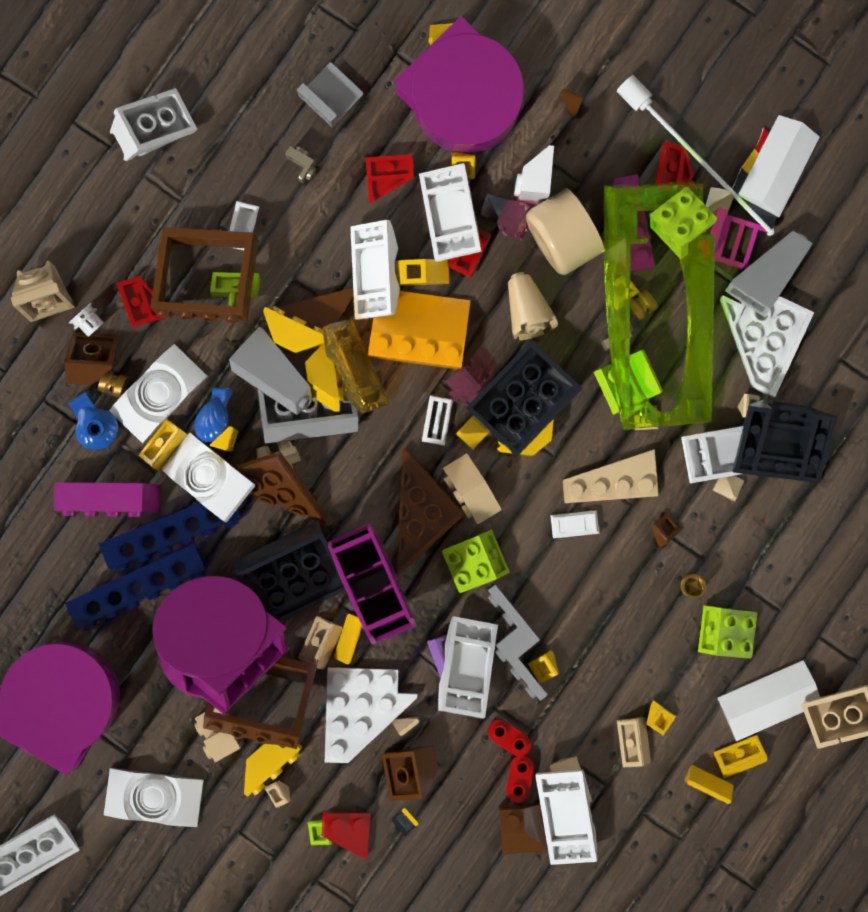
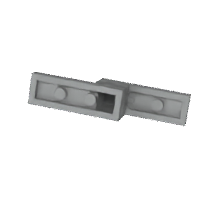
M494 584L488 589L490 595L487 598L495 608L499 605L505 611L502 616L510 626L513 624L517 626L495 644L498 648L495 653L503 662L509 661L513 666L510 671L518 681L522 678L526 682L527 686L524 689L532 699L537 696L541 701L547 696V693L518 658L536 644L539 638Z

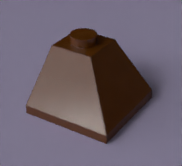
M73 332L64 361L66 383L91 385L110 371L115 359L120 339L119 335L91 334L88 337L85 333Z
M434 745L413 747L381 754L390 800L423 799L427 797L438 770Z
M540 803L499 806L502 854L548 851Z

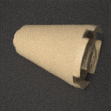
M524 272L512 275L511 280L508 281L514 339L518 336L520 340L532 339L544 335L543 330L548 327L550 331L558 326L557 317L531 276L524 274Z

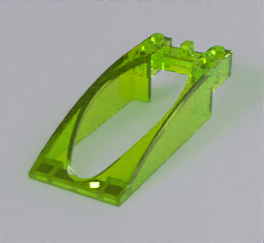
M688 181L670 182L667 184L604 185V272L607 323L615 390L621 425L624 430L712 422L715 234L703 232L688 244V255L683 259L679 258L687 294L688 339L681 391L678 401L672 410L666 413L659 412L650 404L630 365V244H644L649 240V238L637 235V211L656 210L685 187H688L703 202L704 184Z

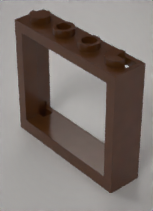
M162 227L150 308L157 316H163L166 319H170L172 316H180L184 320H194V317L209 322H216L217 319H226L229 323L240 322V320L248 321L259 240L252 232ZM172 244L244 248L236 307L164 302Z
M281 657L265 673L266 675L305 683L293 730L214 712L215 707L209 702L204 714L203 728L212 730L214 733L230 734L236 738L253 739L262 744L270 743L279 745L281 748L297 749L316 676L317 665Z

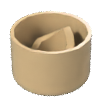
M568 188L563 189L530 209L526 214L528 227L540 250L556 272L561 275L569 274L605 251L603 242L591 218L577 197Z

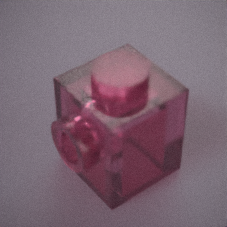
M510 199L507 201L497 221L501 234L522 241L529 228L526 214L531 209L526 202L521 200L516 202Z
M464 367L445 382L451 390L448 393L456 403L461 401L463 405L466 402L470 404L482 389Z

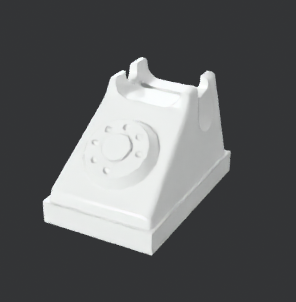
M175 88L116 108L110 134L115 135L123 150V159L129 161L137 155H146L179 138L193 134L197 127Z

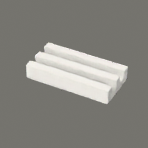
M430 395L422 442L445 446L453 399ZM437 401L438 407L432 438H428L433 403ZM443 403H448L441 440H438L436 438Z

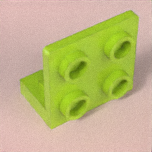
M685 187L650 214V227L680 259L688 255V244L717 222V217L688 187Z
M640 350L594 372L613 415L663 392L644 350Z
M492 530L442 550L459 593L481 586L510 573Z
M703 605L698 652L751 659L757 612Z

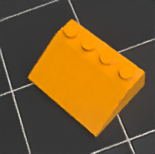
M400 291L395 315L373 318L368 356L370 358L461 370L471 300Z

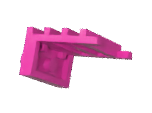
M718 207L713 213L717 217V222L709 228L707 235L704 234L700 248L703 250L700 257H706L716 262H722L745 270L750 266L748 262L758 230L766 233L767 231L759 224L726 215L727 210ZM731 222L739 224L728 259L721 257ZM747 226L753 229L743 262L741 263L734 260L744 227Z

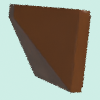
M561 89L559 98L571 115L576 117L583 100L582 96L566 89Z
M667 512L651 525L659 547L667 544L681 531V528Z

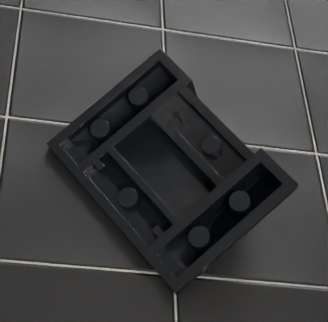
M767 400L749 404L732 472L820 483L838 417L805 405Z

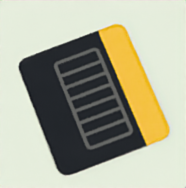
M406 808L402 809L391 820L405 836L418 825V822Z

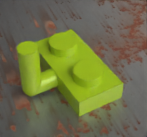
M213 272L210 289L211 297H229L228 306L236 307L241 273ZM254 273L251 298H258L259 273Z

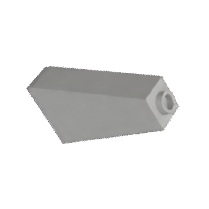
M792 231L735 277L725 291L765 316L813 243L808 241L807 237L803 234Z
M258 327L229 359L231 370L296 415L302 409H307L311 404L312 394L310 386L261 327Z

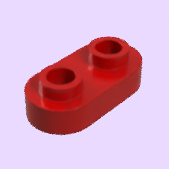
M495 719L489 724L488 735L493 742L515 756H524L529 752L531 741L524 732L503 719ZM498 727L504 729V733L501 736L495 734V730ZM518 740L524 743L521 749L515 747V743Z
M526 755L515 756L511 760L506 793L511 801L517 803L525 801L530 794L534 765L532 760ZM524 763L527 768L525 771H519L518 765ZM516 787L523 789L520 795L514 793Z

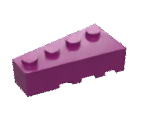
M638 174L615 178L612 183L606 279L650 271L655 267Z
M54 483V511H62V516H77V511H84V516H99V512H106V516H120L121 512H128V517H142L143 512H160L161 484Z

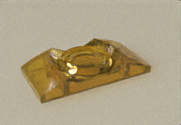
M349 319L324 326L323 335L326 357L336 365L337 372L342 379L343 394L362 414L389 405L390 402L353 320Z

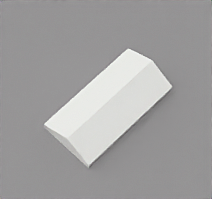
M778 115L738 196L780 217L819 136L803 122Z
M804 660L719 696L717 699L735 740L738 741L804 712L801 704L805 701L820 698L814 679Z
M55 814L0 845V896L79 851V846L67 825Z

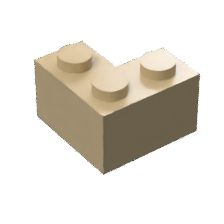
M467 453L443 468L447 474L444 480L451 491L456 489L453 494L460 504L465 503L462 509L468 519L473 517L476 523L480 524L502 510L486 481Z
M215 708L214 712L221 713L219 710ZM205 712L195 718L196 723L194 725L200 736L204 735L206 738L203 741L205 744L203 750L209 759L213 758L214 762L237 751L245 744L242 738H236L221 732L214 733L212 730L204 729Z

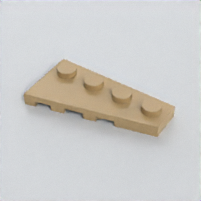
M655 449L564 479V503L658 496Z

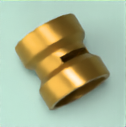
M646 289L638 294V298L631 299L626 303L627 308L637 321L645 318L646 313H648L647 311L653 312L658 308L656 301Z
M110 370L100 378L98 391L104 393L112 392L113 396L120 398L126 390L129 378L123 374L116 375Z
M688 574L681 580L680 589L685 596L699 598L706 591V582L699 575Z

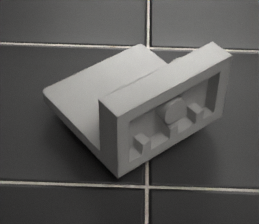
M329 63L308 86L303 83L297 89L299 97L332 128L363 96V92L332 63Z

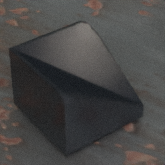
M487 193L480 218L502 225L509 200Z

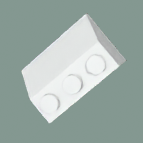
M549 145L523 167L522 174H517L514 196H518V203L539 205L548 199L550 195L554 146Z

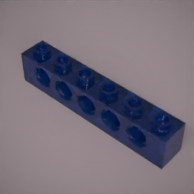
M198 503L101 542L99 547L108 570L115 569L116 572H120L129 568L128 563L137 560L139 564L152 559L150 554L159 551L160 555L174 550L172 546L181 542L182 546L194 542V537L203 534L204 537L217 533V527L225 525V528H229L239 524L237 519L242 518L240 509L238 507L227 522L221 519L214 522L210 519L211 511L201 503ZM192 517H196L200 523L195 531L188 527V521ZM170 526H174L178 531L174 539H169L166 535V530ZM147 535L154 536L156 540L152 548H148L144 543ZM127 543L131 544L134 548V552L130 557L125 556L123 553V547Z
M197 543L65 602V605L76 629L83 627L85 631L98 625L96 620L105 617V620H109L118 616V610L124 607L128 611L139 606V600L147 597L150 601L161 596L160 591L169 587V590L172 591L182 585V581L187 578L193 580L204 576L203 571L207 570L208 567ZM179 561L186 565V572L183 575H179L175 571V565ZM158 571L162 572L165 576V581L161 585L156 584L154 581V574ZM136 581L141 582L143 585V592L140 595L135 594L132 590V586ZM114 591L119 592L122 596L119 604H114L111 600V595ZM93 601L98 602L100 605L98 614H93L90 611V604Z

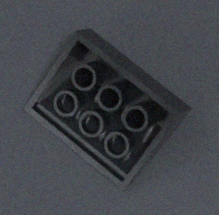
M530 341L466 407V412L518 457L583 388L533 341Z
M318 520L233 561L240 582L249 587L258 596L264 610L279 622L346 591L328 548L329 541Z

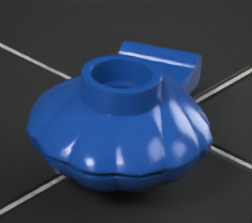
M214 387L210 402L197 414L194 430L197 438L202 442L210 443L229 427L227 405L229 398L232 396L231 388Z
M86 392L68 402L78 418L75 432L77 434V441L86 449L98 451L109 447L116 439L119 428L116 417L110 414L109 411L96 409Z

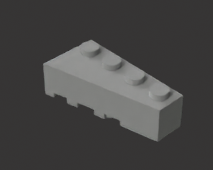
M258 389L265 443L358 432V413L355 397L343 396L344 401L339 402L340 411L337 412L312 397L308 408L302 409L296 415Z

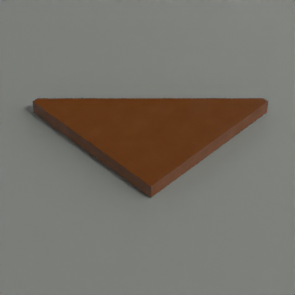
M349 288L277 308L285 312L283 315L292 319L295 316L306 322L305 326L314 329L316 326L327 332L326 336L330 338L337 323L351 302L354 290ZM278 346L305 380V362L318 348L296 355Z
M406 448L402 450L396 572L398 575L466 515Z
M281 451L234 466L237 471L255 484L249 495L257 497L258 501L272 506L277 504L288 508L289 512L304 517L308 515L317 518L321 523H326L328 516Z

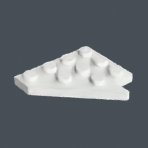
M721 296L722 307L752 388L774 398L814 312L779 296L769 312L763 316L743 302L738 303L728 297Z
M328 667L325 762L349 763L417 699L418 693H398V669Z

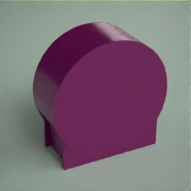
M462 16L393 81L398 86L394 92L414 111L416 120L426 136L438 146L452 152L478 153L499 144L514 128L523 100L522 74L513 56L496 41L481 36Z
M372 522L328 542V548L342 583L372 645L417 626L403 588Z
M201 577L180 585L162 601L154 617L153 638L162 670L168 680L184 693L204 698L222 714H225L290 649L284 640L283 632L287 629L286 626L264 610L262 602L249 587L226 577Z
M55 642L28 651L10 667L1 686L0 737L68 776L72 769L77 770L90 745L105 735L116 718L120 702V690L112 667L97 651L76 642Z

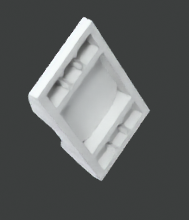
M465 164L420 173L419 177L435 261L438 262L482 252Z
M383 220L351 226L355 319L395 315L400 286L395 275L394 262L398 246L390 220Z
M174 344L150 366L137 382L125 391L109 411L134 436L144 443L208 376Z
M743 426L681 437L690 483L740 474L733 473L732 469Z
M192 433L186 436L161 468L172 480L224 522L230 519L255 487V484Z
M455 616L451 618L445 642L444 668L439 683L438 711L485 718L498 625Z
M110 768L104 815L125 820L197 827L204 779Z
M583 769L536 773L551 865L597 862L596 830L591 816L589 789Z

